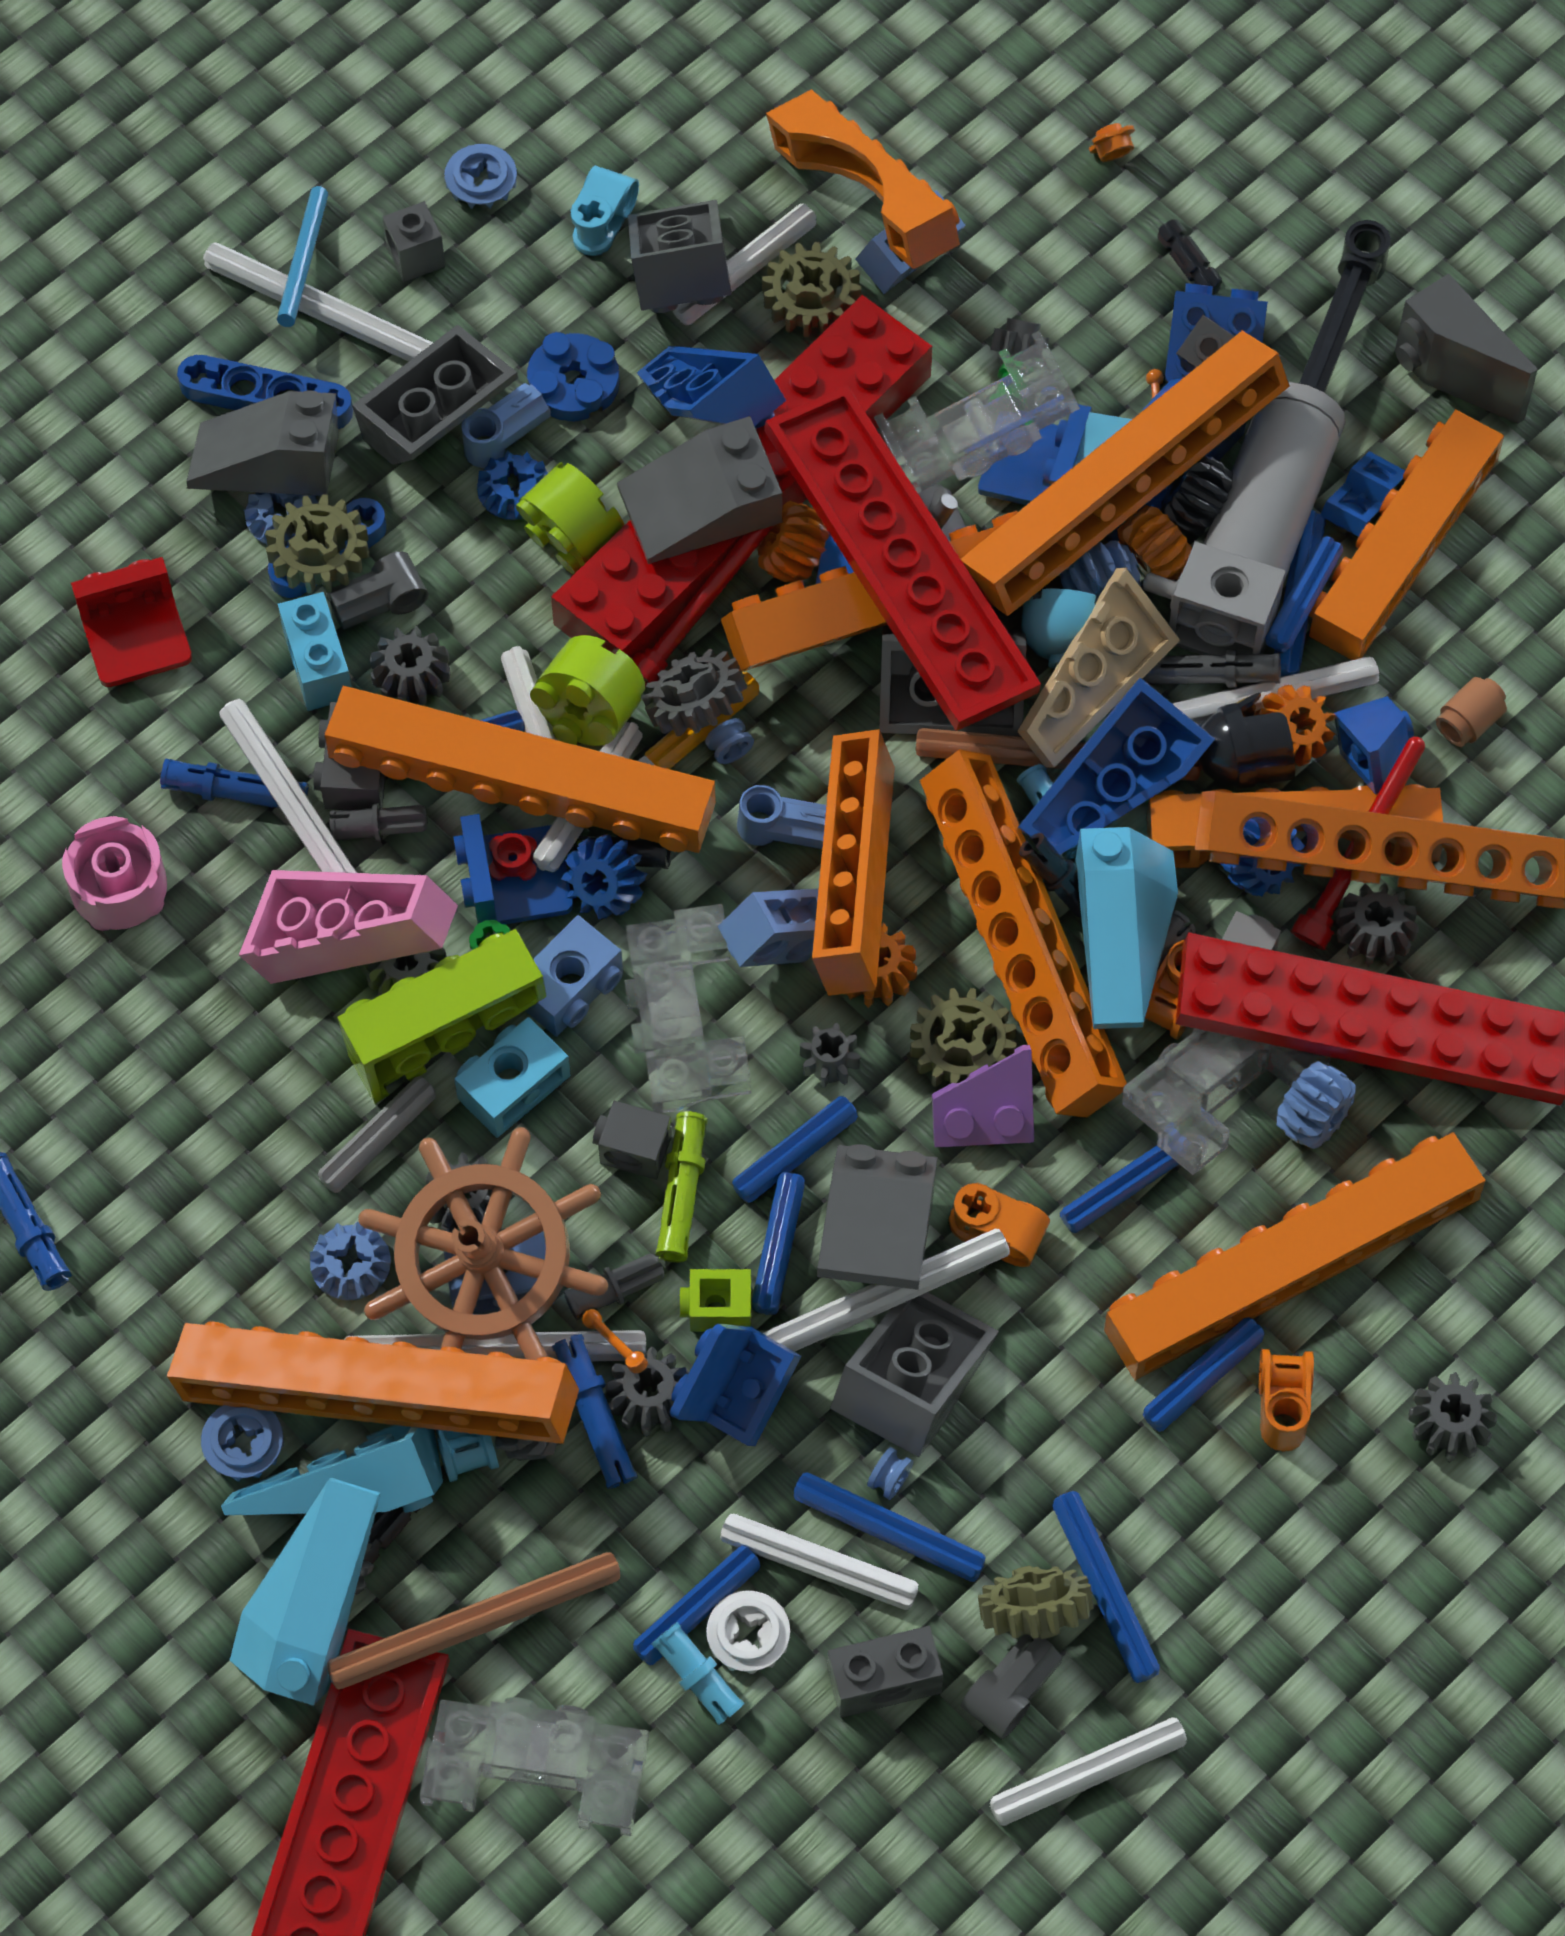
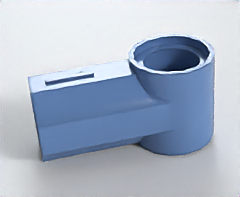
M524 383L490 408H479L462 421L464 454L468 462L476 467L485 468L490 457L495 460L504 457L507 447L550 417V408L544 401L542 394L532 384L527 385ZM481 436L491 437V438L486 439V440L476 439V438H479V437H481Z
M755 785L748 788L740 798L737 831L745 842L756 846H763L775 840L822 849L826 805L781 797L775 789L769 786ZM762 812L769 817L758 819L753 817L751 813Z

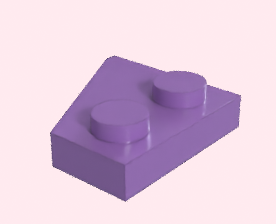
M1021 1045L1014 1049V1054L990 1067L986 1064L970 1073L966 1080L960 1083H951L932 1094L933 1140L935 1147L1034 1142L1032 1054L1030 1045Z

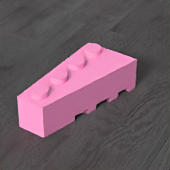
M272 870L239 956L270 984L442 949L458 905L427 875Z

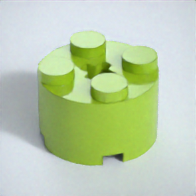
M559 462L515 505L519 514L528 522L524 526V530L529 537L542 548L548 543L551 544L558 551L556 554L557 560L572 575L625 525L614 506L606 512L605 506L600 500L604 495L603 492L585 474L569 463L564 466L562 462Z
M580 635L569 639L530 691L531 700L553 726V734L559 741L576 745L578 742L592 746L608 744L614 740L642 700L641 695L645 691V681L640 669L620 649L616 654H613L603 648L602 645L605 641L600 638Z

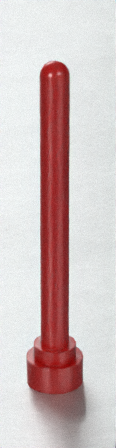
M775 525L742 535L652 649L645 648L642 653L636 652L631 659L643 675L645 688L647 683L659 681L657 674L668 667L666 660Z
M1411 737L1406 742L1368 812L1389 815L1425 750L1423 739ZM1353 839L1343 855L1345 858L1349 857L1354 850ZM1335 870L1333 878L1328 882L1315 908H1308L1305 915L1299 914L1290 930L1294 936L1317 949L1325 950L1334 934L1331 930L1334 924L1331 917L1351 883V871Z

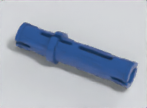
M166 758L163 763L160 778L161 789L191 792L202 795V799L214 801L216 797L279 808L260 777L256 774L222 769L220 764L211 762L204 766ZM298 782L308 797V783Z
M0 1152V1210L16 1238L15 1247L19 1255L27 1258L42 1289L45 1291L55 1290L69 1281L68 1277H71L72 1274L54 1244L56 1237L51 1227L44 1225L20 1179H18L7 1154Z
M583 1335L570 1336L571 1341H569V1345L575 1358L572 1357L566 1339L553 1344L552 1349L556 1353L558 1360L566 1363L579 1387L575 1404L605 1478V1485L607 1489L620 1486L621 1479L615 1465L618 1467L624 1484L635 1480L638 1475L634 1471L602 1390L606 1386L604 1378L595 1372L583 1341Z

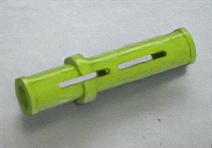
M691 1111L677 1113L672 1152L667 1154L665 1167L669 1172L655 1255L667 1262L679 1263L686 1261L688 1258V1243L698 1177L704 1172L706 1162L702 1157V1148L708 1119L703 1114Z

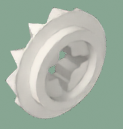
M757 1591L733 1593L722 1599L709 1616L707 1640L714 1658L725 1664L730 1671H746L752 1675L766 1667L772 1668L782 1654L787 1651L790 1638L788 1617L782 1606L764 1593ZM736 1617L742 1623L745 1622L749 1627L762 1624V1628L757 1632L759 1649L748 1640H743L740 1643L734 1641L739 1636L738 1620Z

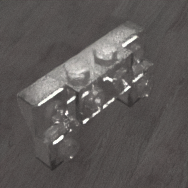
M1040 330L1031 334L1036 344L1012 357L1007 348L998 352L1009 375L927 417L918 399L914 396L907 400L911 410L887 422L883 413L874 417L893 456L917 493L954 474L959 481L967 477H977L989 470L993 463L1009 455L1015 456L1024 453L1034 442L1042 438L1039 432L1040 429L1080 409Z
M722 904L674 910V919L626 926L633 979L624 980L628 1009H638L640 1022L631 1024L635 1054L644 1053L652 1108L657 1113L677 1112L691 1105L712 1099L751 1094V1078L744 1036L704 1042L692 966L730 960L727 943L717 927L725 920Z
M1194 1028L1193 1032L1179 1044L1172 1043L1167 1046L1156 1062L1123 1087L1122 1105L1158 1133L1157 1146L1194 1175L1228 1148L1230 1129L1211 1115L1267 1069L1291 1088L1293 1081L1300 1077L1304 1069L1309 1068L1311 1064L1318 1061L1330 1066L1331 1057Z
M506 1698L505 1703L491 1701L490 1707L440 1700L432 1745L429 1744L420 1791L421 1803L427 1806H433L434 1800L462 1804L464 1811L474 1812L482 1773L483 1777L582 1792L578 1814L579 1828L589 1830L590 1824L620 1828L621 1835L632 1836L638 1795L649 1745V1731L596 1723V1717L588 1716V1712L585 1709L576 1706L561 1705L557 1707L556 1711L536 1708L534 1702L523 1698Z

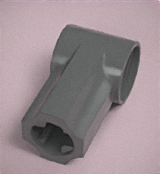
M394 552L382 557L374 564L371 572L350 580V584L347 586L341 584L333 587L332 592L327 593L333 613L343 630L388 611L396 615L410 613L422 606L429 595L410 556L406 552Z
M1023 1635L993 1672L987 1670L979 1677L965 1695L960 1706L1003 1740L1022 1720L1031 1705L1030 1700L1059 1667L1063 1657L1045 1638H1033L1031 1635Z

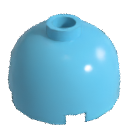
M1042 589L1040 599H1033L1032 596L1023 604L1021 631L1026 635V644L1037 656L1049 660L1048 666L1055 669L1072 640L1086 623L1096 605V595L1070 589Z

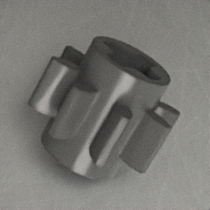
M1007 318L1005 329H994L990 350L1001 352L999 364L1015 361L1025 363L1033 368L1035 358L1045 360L1049 338L1039 336L1041 324Z
M837 1023L832 1028L820 1030L816 1026L813 1027L812 1044L808 1042L800 1043V1056L807 1059L803 1063V1075L810 1076L814 1074L820 1080L822 1088H825L828 1083L840 1081L844 1085L848 1084V1068H860V1055L853 1052L857 1047L856 1035L846 1037L839 1031V1024Z

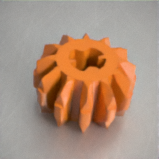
M788 501L782 507L783 523L776 524L761 542L757 552L760 568L785 583H793L809 578L813 568L819 565L821 554L826 551L824 546L829 538V532L814 508L803 503L798 504Z
M1145 505L1125 520V523L1117 529L1119 543L1128 545L1131 553H1134L1137 559L1139 569L1145 576L1148 573H1153L1177 581L1184 570L1192 547L1187 542V538L1180 532L1178 526L1167 515L1163 514L1157 507Z
M1284 685L1278 689L1277 694L1271 692L1264 696L1262 700L1264 708L1255 711L1254 714L1255 716L1280 712L1286 716L1291 733L1296 766H1304L1310 763L1311 757L1318 758L1323 756L1327 751L1324 743L1333 740V737L1336 735L1325 726L1326 723L1334 720L1336 714L1323 713L1321 707L1324 705L1326 697L1318 696L1312 699L1310 686H1302L1295 690L1292 685Z
M884 922L882 923L876 990L848 993L846 995L850 1000L863 994L864 1004L869 1008L874 1003V998L881 997L882 1002L889 1007L893 1002V993L905 997L909 992L908 981H914L917 977V966L913 963L916 960V950L914 945H905L906 936L902 930L889 936L888 927Z

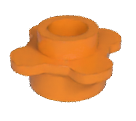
M1114 123L1099 129L1095 133L1096 137L1092 139L1093 145L1089 147L1090 153H1098L1102 162L1116 160L1127 155L1134 149L1130 136L1135 131L1134 126L1121 127L1120 123Z

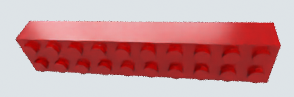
M861 295L774 380L786 399L782 405L774 410L775 416L848 385L875 428L878 429L931 377L932 345L864 295ZM765 425L757 428V434L782 491V507L788 501L798 504L803 503L807 497L764 431ZM629 520L551 596L554 626L570 638L580 635L600 638L605 641L602 645L603 648L613 654H616L620 649L630 658L636 652L642 653L645 648L652 649L741 536L648 564L631 520Z

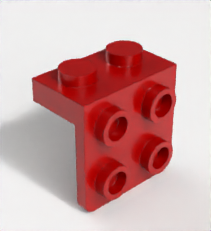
M163 557L153 560H137L128 567L107 573H92L85 576L82 580L71 582L99 680L104 687H114L190 664L192 661L191 650L173 597Z

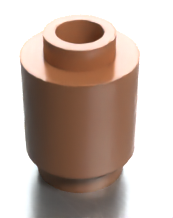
M1473 677L1441 707V715L1436 719L1439 731L1449 742L1458 747H1463L1467 742L1474 743L1507 711L1504 701L1506 699L1505 692L1492 679L1486 678L1484 680L1479 677Z

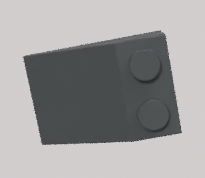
M717 199L628 215L631 260L641 311L651 309L654 313H665L676 309L678 304L696 301L699 305H710L723 300V296L732 295Z
M1448 273L1405 301L1395 347L1397 359L1402 367L1409 372L1413 371L1426 385L1517 424L1523 421L1526 417L1538 369Z
M288 391L201 422L186 481L187 489L327 495L339 438L336 393Z
M750 416L704 430L617 482V488L648 564L783 523L782 491Z
M862 1144L852 1146L838 1145L831 1178L817 1277L918 1290L932 1211L938 1157L924 1156L915 1151L899 1153L876 1150Z
M928 1292L897 1305L889 1310L845 1365L830 1409L894 1443L898 1447L920 1457L942 1428L996 1340L999 1331Z

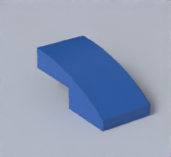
M1370 451L1367 452L1350 469L1345 483L1326 500L1320 516L1359 537L1367 523L1374 524L1380 517V507L1392 488L1397 491L1400 490L1405 482L1403 480L1405 470Z

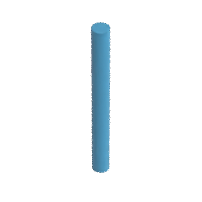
M315 186L310 191L280 304L277 322L284 327H291L295 324L325 210L328 191L320 186Z

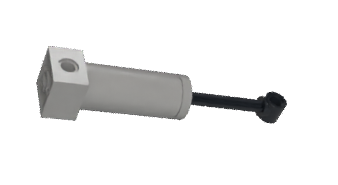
M1357 221L1347 230L1342 257L1337 267L1341 278L1300 382H1289L1290 387L1253 416L1232 469V489L1227 495L1228 500L1223 504L1220 514H1217L1212 525L1209 526L1203 544L1194 542L1178 581L1153 573H1148L1145 576L1142 586L1144 591L1171 599L1169 626L1180 639L1175 645L1176 647L1201 655H1226L1227 650H1237L1238 655L1263 654L1267 646L1265 637L1278 615L1284 580L1346 423L1341 407L1325 392L1367 286L1373 285L1385 272L1391 237L1389 231L1376 221Z

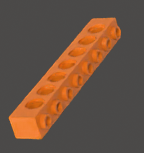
M959 749L920 780L927 797V807L936 819L943 837V846L954 863L960 878L961 890L968 898L977 920V929L985 939L994 961V971L1002 981L1010 1000L1012 1015L1019 1023L1025 1040L1031 1047L1032 1062L1039 1071L1049 1104L1058 1115L1087 1118L1129 1088L1105 1029H1093L1090 993L1043 880L1033 867L1019 855L1020 847L1026 840L1023 832L1017 828L1019 826L1018 820L991 756Z
M1202 792L1195 850L1210 852L1209 862L1239 865V858L1241 856L1256 858V868L1286 871L1287 863L1305 865L1303 873L1305 875L1333 878L1334 869L1351 871L1350 881L1380 884L1381 876L1398 878L1397 887L1427 890V882L1445 884V894L1473 897L1474 888L1491 890V900L1519 903L1520 894L1536 896V906L1565 909V839L1228 792ZM1251 818L1258 823L1261 831L1260 838L1254 845L1248 844L1243 836L1244 825ZM1298 825L1303 827L1307 833V844L1300 852L1293 848L1290 839L1293 829ZM1344 832L1349 833L1354 840V850L1347 858L1343 857L1338 850V840ZM1392 838L1399 843L1401 849L1400 857L1395 864H1391L1385 856V846ZM1438 845H1441L1447 853L1446 865L1440 871L1432 863V852ZM1485 851L1493 859V869L1487 877L1482 875L1478 867L1479 858ZM1530 858H1534L1539 865V875L1533 883L1525 875V865Z

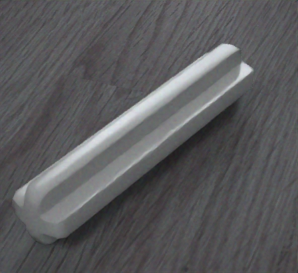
M421 1076L415 1077L319 1170L318 1176L322 1184L333 1193L340 1192L435 1099V1089Z

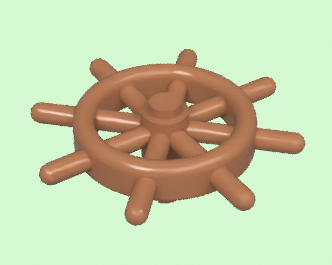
M518 1127L511 1133L501 1166L474 1164L452 1170L438 1142L433 1138H424L419 1144V1151L434 1180L423 1187L413 1198L402 1218L372 1209H365L359 1214L358 1221L363 1228L396 1237L394 1260L400 1282L399 1286L369 1301L364 1309L365 1316L370 1320H378L411 1302L415 1309L430 1323L445 1331L440 1349L442 1347L461 1349L465 1338L486 1340L513 1334L526 1359L536 1360L539 1357H547L531 1324L550 1308L562 1287L595 1296L605 1294L608 1289V1282L604 1277L569 1267L570 1242L564 1221L595 1204L601 1197L600 1189L594 1184H589L553 1202L541 1186L528 1176L520 1173L531 1138L530 1132L523 1127ZM490 1189L492 1193L482 1224H480L464 1194L471 1191ZM512 1195L522 1199L534 1209L535 1213L500 1231ZM447 1204L460 1232L454 1228L451 1233L428 1226L433 1216ZM544 1231L546 1241L545 1260L510 1250ZM420 1245L455 1255L421 1274L419 1264ZM504 1269L536 1278L537 1281L530 1291L518 1300ZM465 1273L453 1310L438 1302L431 1295V1291ZM485 1279L501 1311L473 1315Z

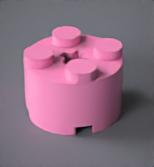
M117 816L99 818L82 826L74 834L75 839L70 844L68 850L65 849L62 857L64 877L72 902L78 913L93 928L100 931L131 928L159 914L164 906L167 876L159 846L153 834L142 826L141 828L129 823L128 819Z

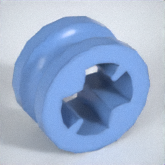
M734 718L719 724L705 739L708 748L716 750L714 757L719 764H728L740 759L747 754L754 744V738L750 733L744 732L745 724L740 719Z
M890 1447L876 1464L869 1477L867 1487L875 1490L877 1487L883 1489L884 1497L891 1500L908 1477L913 1466V1460L909 1457L903 1460L897 1457V1450Z

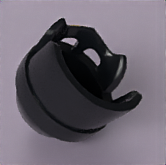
M1261 693L1253 694L1237 703L1219 707L1216 714L1199 724L1201 728L1215 738L1197 761L1203 772L1213 780L1226 785H1234L1236 789L1254 787L1256 784L1283 782L1295 778V755L1286 716L1280 712L1254 716L1256 710L1255 703L1261 697Z

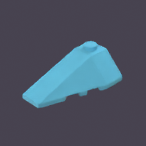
M1130 827L1080 829L1075 860L1093 1029L1143 1027L1178 896L1174 854L1172 850Z
M393 1425L366 1436L368 1441L355 1447L354 1453L346 1455L344 1450L339 1451L337 1448L323 1454L321 1458L307 1465L308 1472L300 1474L296 1467L290 1468L232 1492L221 1505L224 1515L306 1514L330 1478H334L381 1493L376 1512H388L399 1507L403 1508L404 1513L421 1509L433 1502L432 1496L443 1483L434 1429Z
M330 1478L243 1609L230 1661L263 1690L313 1706L329 1691L331 1679L328 1674L327 1663L330 1659L336 1658L340 1654L381 1493Z

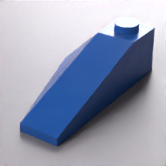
M669 346L637 372L641 381L673 416L718 424H726L750 416L755 429L764 426L766 420L775 416L774 410L786 401L759 354Z
M1139 678L1017 828L1029 838L1036 833H1043L1050 844L1061 855L1078 844L1080 829L1104 828L1185 777L1215 738L1143 679Z

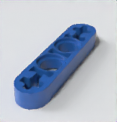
M207 355L189 356L178 367L177 377L181 392L187 399L194 402L238 410L274 397L286 389L299 392L316 391L318 393H336V401L339 402V406H337L338 429L349 424L353 417L350 393L344 386L337 383ZM200 373L206 374L207 378H201L199 383H192L191 379H197ZM240 380H249L256 385L250 394L244 396L236 395L231 391L233 384ZM216 384L221 385L222 389H217Z

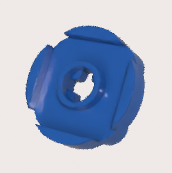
M554 332L544 338L543 345L537 348L530 358L527 367L528 385L532 384L542 394L544 401L550 408V416L564 421H581L590 418L589 413L597 411L601 407H603V411L608 408L615 400L620 385L619 366L613 347L605 341L579 333L563 334L561 332ZM568 371H580V374L586 377L577 378L574 384H569L566 382L564 374Z

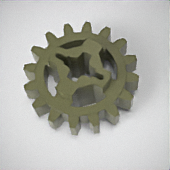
M814 242L811 251H805L802 244L797 243L795 254L790 255L788 252L781 250L779 252V264L770 261L767 264V276L762 278L764 308L771 309L772 321L774 323L785 319L786 331L789 333L796 326L803 327L804 337H809L812 328H818L822 334L829 324L836 321L861 296L859 270H852V259L850 256L843 257L840 260L837 259V247L835 246L825 253L821 252L819 242ZM787 280L789 283L786 285V292L783 293L781 289ZM840 285L842 291L839 297L836 298L834 295L837 294V287Z
M324 494L321 496L319 504H312L308 495L303 496L302 507L296 508L289 502L285 504L287 516L274 515L272 517L274 530H267L265 534L268 545L266 547L268 562L273 563L275 576L281 578L287 575L288 586L291 589L298 586L300 582L305 583L307 594H312L315 586L322 584L324 590L330 593L332 592V582L336 580L345 586L350 584L348 572L360 574L363 570L361 559L368 558L369 556L366 542L368 541L366 525H361L360 513L357 510L348 513L346 501L342 499L334 506L329 505L328 496ZM345 549L342 555H340L339 552Z
M951 988L949 1000L943 1001L935 994L931 996V1011L922 1007L917 1010L918 1023L911 1024L910 1039L914 1040L910 1043V1055L914 1058H920L917 1065L919 1074L929 1071L933 1072L931 1085L934 1087L940 1085L943 1080L949 1081L950 1084L960 1083L966 1080L973 1071L986 1064L990 1067L1015 1053L1014 1049H1016L1017 1043L1011 1040L1016 1037V1025L1006 1024L1009 1010L1006 1007L996 1011L993 1010L995 998L993 995L990 994L981 1002L976 1000L977 994L974 988H970L966 998H960L957 990ZM938 1026L940 1028V1036L936 1038L935 1044L931 1045V1034L935 1027ZM995 1036L996 1046L989 1056L986 1046L990 1044V1039Z
M1031 1566L1020 1567L1012 1571L1011 1578H994L995 1585H984L982 1587L983 1594L978 1595L981 1620H983L984 1628H994L996 1635L1009 1632L1012 1638L1016 1639L1023 1634L1031 1635L1033 1638L1040 1637L1041 1639L1053 1637L1060 1634V1627H1078V1619H1089V1610L1094 1609L1091 1584L1088 1583V1577H1077V1570L1074 1569L1063 1573L1056 1566L1049 1570L1040 1569L1039 1567L1032 1568Z

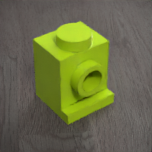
M690 1269V1287H680V1318H690V1332H705L710 1328L712 1329L716 1324L751 1327V1269ZM713 1302H719L724 1305V1307L707 1306Z

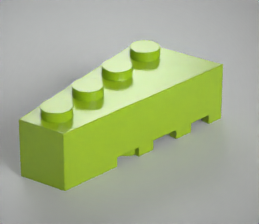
M514 929L506 934L497 933L487 937L479 944L478 948L461 956L452 955L444 958L436 964L433 970L417 978L407 977L401 979L388 992L372 1000L362 999L353 1003L346 1009L344 1014L337 1016L348 1056L371 1099L376 1104L390 1095L386 1086L404 1075L411 1082L415 1077L427 1072L424 1065L432 1057L440 1052H450L452 1055L469 1046L468 1043L473 1040L476 1030L484 1026L486 1030L493 1031L546 998L547 995L543 976L518 931Z

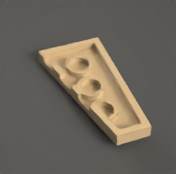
M1116 568L1095 602L1096 605L1086 623L1072 640L1018 729V733L1045 767H1055L1119 703L1132 685L1139 678L1143 679L1180 641L1127 568Z

